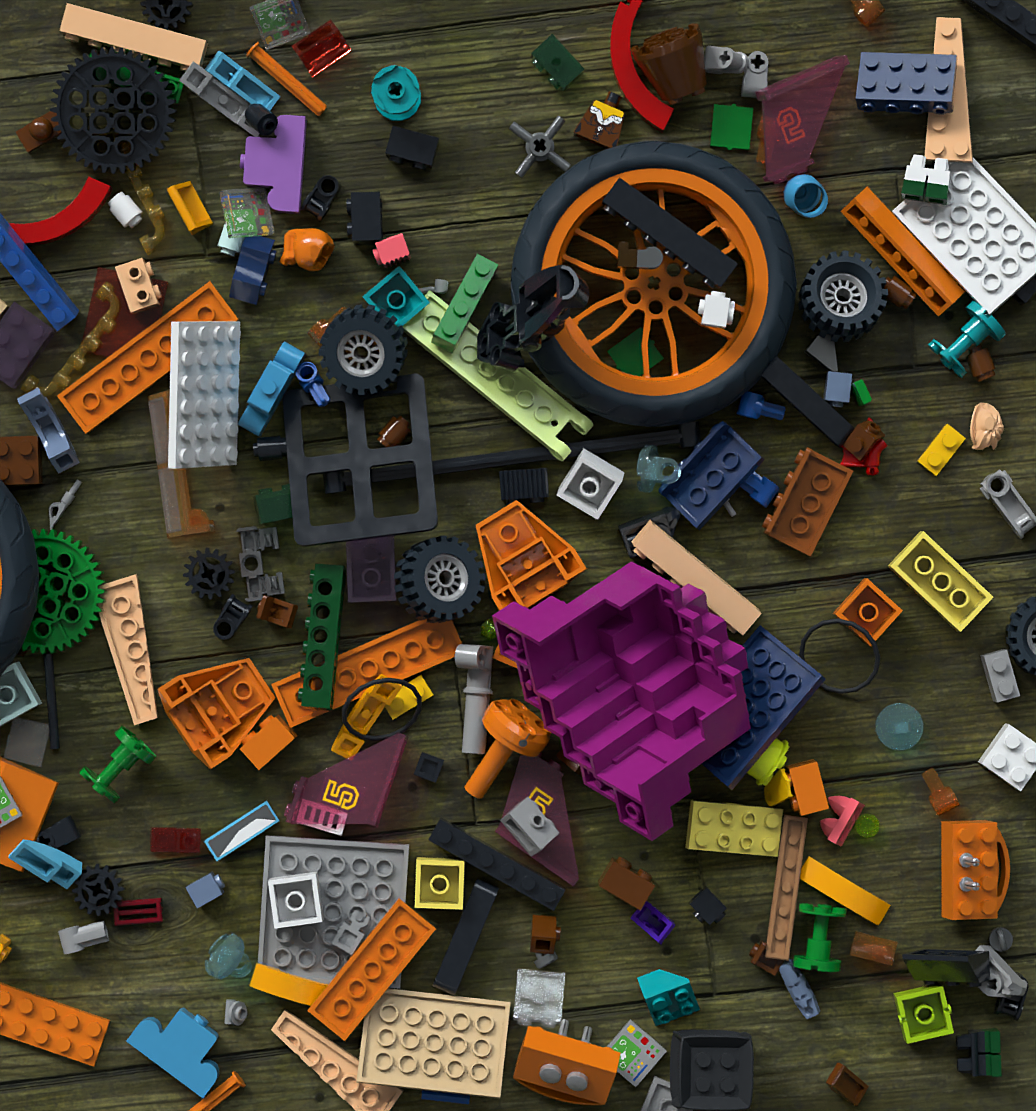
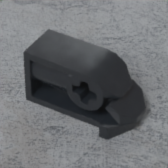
M675 506L664 507L662 510L618 525L630 558L638 556L633 551L636 547H634L631 541L649 520L673 537L676 530L675 526L680 518V512Z

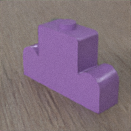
M280 115L277 117L278 125L274 131L276 138L251 136L246 138L245 154H241L240 168L244 169L243 182L247 187L271 188L267 200L275 212L300 214L307 118L306 116Z

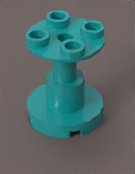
M391 65L383 68L375 75L371 94L377 110L383 117L391 121H402L410 118L417 112L421 104L420 86L416 76L409 69Z
M972 301L966 307V311L971 316V319L960 329L962 335L948 349L934 339L928 344L935 354L942 356L940 361L949 370L952 368L960 378L967 372L957 359L972 344L978 346L988 335L996 341H1000L1006 335L1005 330L992 315L989 316L986 313L987 310L975 301Z

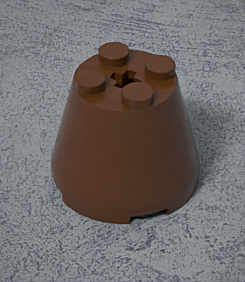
M692 23L688 25L689 29L685 30L684 28L674 27L644 39L643 46L638 48V45L631 48L634 60L663 101H668L670 105L681 102L683 96L689 94L696 96L705 92L704 86L707 84L703 38L699 24Z

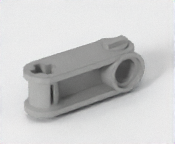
M999 469L997 472L989 474L984 478V481L980 483V491L987 500L990 499L1015 534L1022 539L1026 532L1036 526V516L1012 485L1013 481L1005 470L1002 472ZM995 478L999 479L1002 483L1001 489L997 492L991 489V482Z

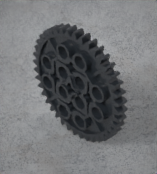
M115 46L110 48L109 53L105 47H102L100 55L96 49L91 50L92 57L87 53H83L84 61L75 58L76 66L72 64L67 65L70 73L65 71L61 73L65 80L56 81L61 86L60 89H53V92L58 97L51 99L53 103L57 104V107L50 109V111L57 113V116L51 118V121L58 122L59 124L53 129L55 131L61 130L62 132L57 137L58 140H66L62 147L70 146L69 155L77 153V162L85 159V167L93 163V170L96 171L102 166L103 173H106L109 167L112 174L117 173L118 167L122 173H126L127 166L131 171L136 170V164L141 168L144 167V160L149 163L152 162L150 154L157 157L160 155L157 147L160 149L166 148L162 140L169 141L171 139L166 132H173L174 128L169 126V123L176 122L175 118L170 117V114L177 112V109L170 108V105L176 102L175 99H169L174 90H166L170 81L162 82L161 80L165 73L157 74L159 66L150 67V58L143 62L142 53L138 54L135 58L134 50H130L126 55L124 47H121L118 53ZM99 67L104 68L107 73L103 81L99 80L96 76V70ZM123 67L128 68L131 73L127 81L120 77V70ZM112 79H114L115 84L131 85L132 87H119L113 93L112 88L95 87V85H107L112 83ZM75 91H79L83 95L81 104H76L73 101L72 96ZM99 91L104 92L107 96V101L104 105L99 104L96 100V95ZM122 92H127L131 96V101L128 105H124L120 101ZM146 92H151L155 97L152 105H148L144 101ZM89 103L91 108H95V112L91 113V117L84 110L85 107L89 106ZM114 104V108L126 111L118 112L113 116L112 112L102 110L113 107ZM137 104L140 109H143V113L139 114L138 117L136 113L132 112V108H135ZM76 115L83 119V126L80 129L73 125V118ZM99 116H104L107 120V126L104 129L97 125L96 121ZM123 116H127L131 120L129 129H124L120 124ZM147 116L155 120V126L152 130L144 125V119ZM113 128H115V132H117V133H119V134H132V135H122V136H119V137L115 138V141H113V137H111V136H109V135H96V134H106V133H109V132L113 131ZM99 140L107 143L108 148L105 153H101L97 149ZM123 140H127L131 144V151L129 153H124L121 150V142Z

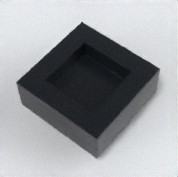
M422 752L414 775L436 783L444 759Z

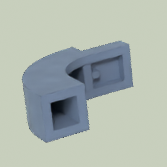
M37 388L17 398L19 405L39 435L47 456L58 474L80 463L60 419L40 389Z

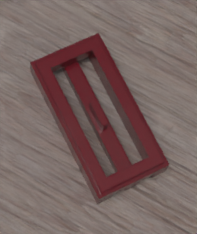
M161 897L116 901L119 906L156 904V907L119 910V907L114 908L115 926L163 922ZM157 913V917L124 920L119 918L120 915Z

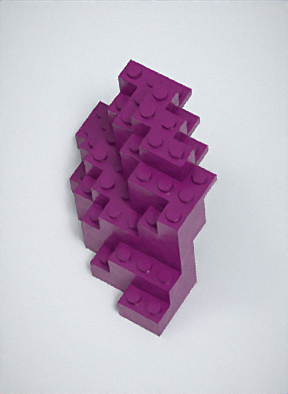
M630 562L568 604L550 596L529 610L527 607H523L513 601L492 615L500 653L517 664L524 700L540 709L544 729L560 737L564 757L580 765L584 785L615 802L619 821L653 841L673 827L672 810L670 807L691 793L688 773L751 729L746 694L742 681L743 676L741 674L743 670L748 668L745 648L728 639L725 620L708 611L707 596L703 590L689 583L680 588L677 584L662 578L660 575H656L646 568Z

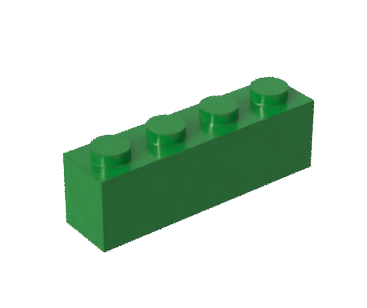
M479 254L476 255L434 332L431 343L453 353L497 271L498 264Z

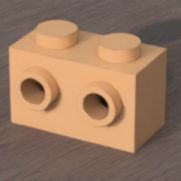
M139 258L115 267L132 314L160 305L158 299L162 298L158 285H153L150 276H153L154 272L150 262L146 263L143 258Z

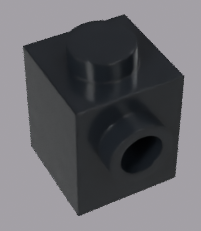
M706 885L689 901V904L695 909L692 914L702 924L705 921L709 925L713 921L717 924L726 915L724 912L727 909L726 906Z

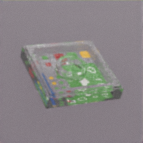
M266 0L250 7L266 50L311 33L298 0Z
M265 187L229 189L219 192L228 238L269 236L275 233Z

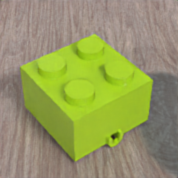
M941 983L893 993L903 1038L907 1044L954 1033L950 1014H952L951 1006L947 1004L944 987Z

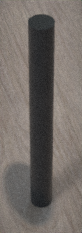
M53 653L43 654L50 749H59Z

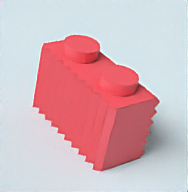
M402 233L375 243L377 248L373 249V253L378 265L383 264L385 268H388V266L392 267L393 264L397 265V262L401 264L402 261L405 262L406 259H411Z

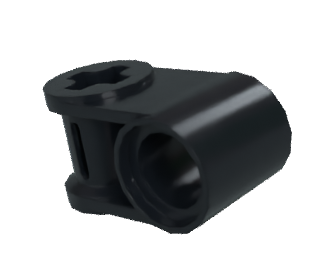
M331 175L321 177L304 200L300 210L308 211L317 217V221L321 222L340 192L339 181ZM328 180H332L335 183V189L331 193L323 191V184ZM312 204H315L316 206H318V207L320 208V210H318V209H316L315 207H313Z
M232 594L213 626L215 636L222 640L231 639L249 615L253 605H246L238 600L235 594ZM233 605L236 606L237 608L241 609L242 612H240V611L236 610L235 608H233ZM223 622H227L231 626V632L227 636L220 635L218 631L219 625Z
M70 815L40 832L36 842L40 843L43 837L45 839L49 838L51 842L48 843V846L56 849L81 837V834Z
M1015 972L1022 980L1027 982L1022 974ZM1027 984V989L1023 996L998 997L994 1007V1014L1008 1015L1013 1017V1020L1018 1021L1023 1010L1029 985Z

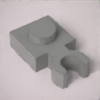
M357 909L352 913L351 925L344 921L332 941V944L351 955L364 936V933L359 931V929L365 927L370 919L367 916L363 922H358L356 915L359 910Z

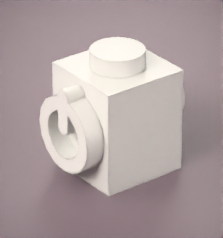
M711 291V295L706 294L705 300L700 299L698 314H702L701 325L723 329L726 328V324L731 325L735 301H730V298H726V293Z

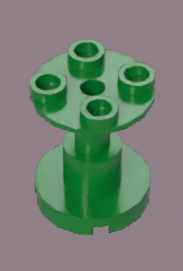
M121 726L115 732V735L122 743L111 754L113 760L99 775L86 766L79 772L87 781H93L94 785L92 787L102 796L105 794L113 803H116L120 797L110 786V783L123 769L129 771L139 758L149 765L156 758L155 753L124 726Z
M799 903V911L814 914L815 919L813 938H808L806 955H795L793 966L807 970L817 969V971L839 972L841 960L830 958L831 940H827L829 916L845 917L847 909L833 907L832 909V905L818 904V906L813 908V904Z

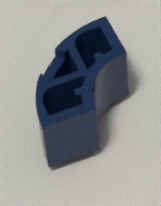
M251 233L246 234L232 278L230 298L257 305L259 297L265 296L268 286L265 278L269 264H274L277 251L273 250L275 240Z

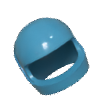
M802 174L794 176L787 182L784 188V201L786 205L800 216L816 217L822 214L827 207V193L824 187L811 175ZM822 192V202L820 206L815 211L806 213L807 211L812 210L818 204Z

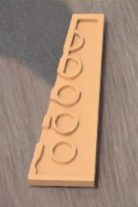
M937 17L934 54L957 55L958 59L953 96L954 108L952 113L944 115L928 112L925 157L926 161H935L936 158L948 159V162L973 163L961 18Z
M135 574L99 586L100 589L107 590V593L100 594V597L105 599L106 602L98 603V606L104 609L103 612L98 613L133 723L137 725L158 718L139 582L138 576Z
M286 1009L271 1029L320 1078L328 1083L343 1100L348 1102L355 1111H390L403 1092V1089L398 1087L357 1083L359 1059Z

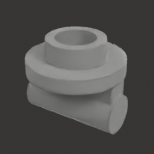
M226 999L224 1024L241 1025L247 1017L246 1005L240 1001Z

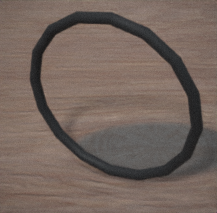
M839 618L823 620L809 628L800 645L799 657L804 661L805 644L812 632L823 625L835 623L852 626L863 633L872 644L876 658L873 672L860 685L853 688L839 689L822 683L821 688L844 694L857 692L872 682L879 670L880 654L877 643L866 629L855 622Z
M395 678L372 680L359 686L347 697L342 708V722L349 733L360 739L372 741L390 739L405 732L416 722L422 710V697L416 687L405 680ZM388 682L402 684L411 689L417 698V710L413 718L403 728L390 734L379 736L364 735L352 729L347 721V709L351 700L362 690L376 684Z

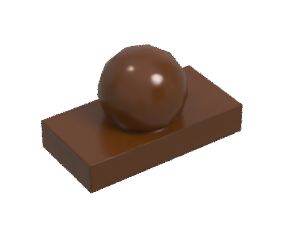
M49 111L16 131L17 136L28 153L62 133L61 130L55 131L53 129L59 125L58 122L51 121V118L57 116V113Z
M841 1063L836 1064L826 1081V1084L829 1085L832 1091L840 1094L856 1107L869 1087Z

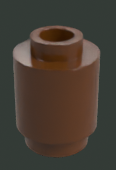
M895 275L892 279L887 277V283L883 288L888 289L886 299L899 308L902 306L907 309L917 293Z
M979 345L968 350L969 355L965 356L973 378L976 377L977 381L980 382L996 375L994 372L996 368L988 348L983 349Z
M392 416L379 432L380 436L377 440L385 447L400 446L411 432L408 428L411 424L402 416L398 418Z

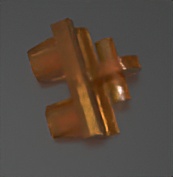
M855 931L850 955L892 966L898 942Z

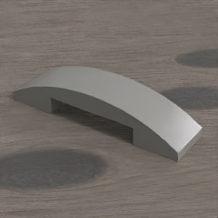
M193 61L179 81L254 137H258L259 133L246 122L245 111L251 104Z

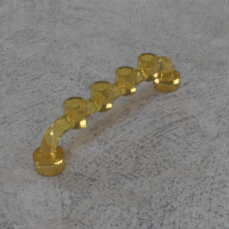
M109 132L106 134H96L109 135L113 137V141H115V138H117L116 134L113 132ZM122 142L121 150L124 153H129L131 150L127 142ZM136 164V170L131 171L127 166L126 174L155 228L153 237L149 238L148 234L139 238L146 254L149 255L156 251L154 247L164 237L165 228L161 219L165 215L159 204L153 205L150 198L154 194L148 183L142 184L139 177L143 173Z
M108 281L105 282L95 295L102 302L107 299L110 302V309L85 337L79 348L69 357L63 368L53 377L51 383L46 387H41L38 385L40 380L32 374L22 385V391L27 394L39 388L44 397L52 395L59 387L64 390L72 380L69 374L74 368L79 371L87 362L84 358L85 354L89 350L95 352L102 343L98 339L104 331L109 334L117 324L114 318L119 312L120 303L118 297L113 292L115 289L113 285Z

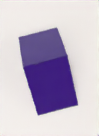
M648 901L645 902L641 911L637 909L631 917L637 925L660 944L675 927L673 920Z

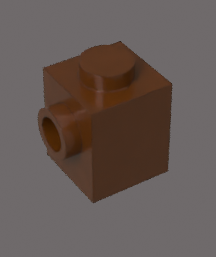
M546 915L532 916L530 952L554 954L555 941H560L561 927L556 926L557 917Z

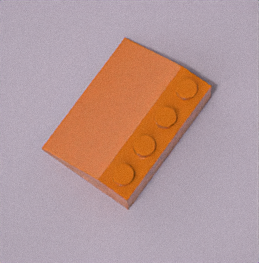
M0 756V776L23 814L0 828V864L24 872L25 868L9 859V854L23 839L36 842L59 783Z

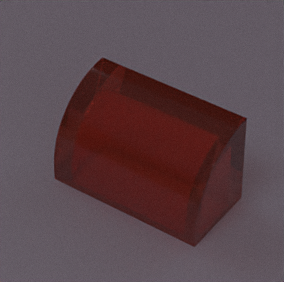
M329 20L291 46L312 77L352 51L332 20Z

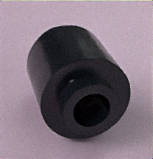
M251 104L247 107L245 118L252 128L264 136L275 131L278 125L276 115L262 104Z
M278 435L257 438V443H253L254 456L259 457L260 462L283 459L284 456H287L286 437Z

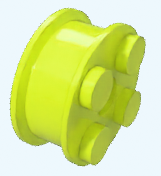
M776 738L747 773L756 779V784L766 786L771 781L776 768L781 769L787 760V757L784 755L789 749L787 740L780 741Z

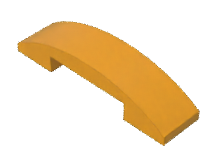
M381 674V675H379L376 679H382V678H388V677H386L385 675ZM388 682L367 688L347 717V721L352 729L366 735L386 704L390 705L402 688V684ZM343 724L332 745L331 751L352 761L364 744V739L349 733Z
M810 856L807 857L801 867V880L878 926L891 906Z
M256 963L249 984L250 987L309 1006L313 1004L328 985L282 972L277 968Z

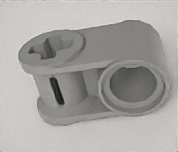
M706 46L704 55L706 72L713 74H740L747 68L748 57L745 53L734 52L728 47Z
M755 51L748 56V66L744 71L742 79L741 97L766 98L768 58L763 52ZM756 57L763 64L758 69H755V65L751 64V61Z

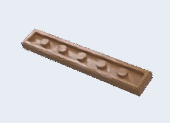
M783 816L766 940L767 945L764 955L766 958L789 961L808 818Z

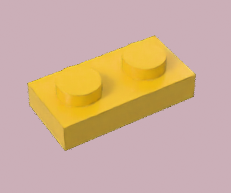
M946 424L917 462L934 476H937L966 438Z
M422 675L408 682L416 687L422 697V702L434 695ZM403 685L391 704H386L385 708L392 720L415 707L417 705V698L411 689Z

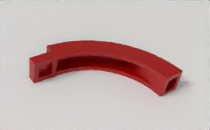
M627 0L630 3L629 6L620 2L615 13L610 37V58L614 78L620 92L632 110L651 127L663 133L674 108L661 102L646 88L636 72L631 56V29L644 0Z
M88 176L78 196L58 214L39 222L9 224L27 246L60 240L73 234L92 220L108 200L113 188Z

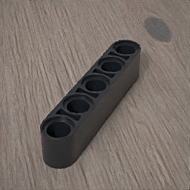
M775 356L761 374L762 378L833 444L841 448L855 428L782 360Z
M480 879L476 880L432 987L455 996L499 887Z

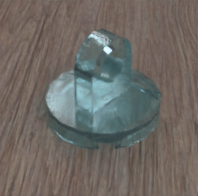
M646 444L640 452L637 463V475L641 476V481H637L638 489L641 492L650 493L653 491L655 483L672 484L676 482L681 475L678 463L671 458L659 457L657 447ZM667 466L674 467V472L670 476L662 475L663 469Z
M893 703L886 706L879 713L876 719L875 731L878 739L885 746L893 750H906L913 747L920 740L923 733V721L921 715L914 707L905 703Z
M231 933V935L224 934L219 937L209 949V960H205L206 972L215 979H223L229 975L236 978L247 976L252 970V963L249 956L244 953V941L234 933ZM240 962L245 963L243 967L237 968Z

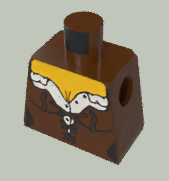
M609 91L604 103L594 100L575 128L573 135L604 149L616 147L625 116L623 111L617 109L622 97Z

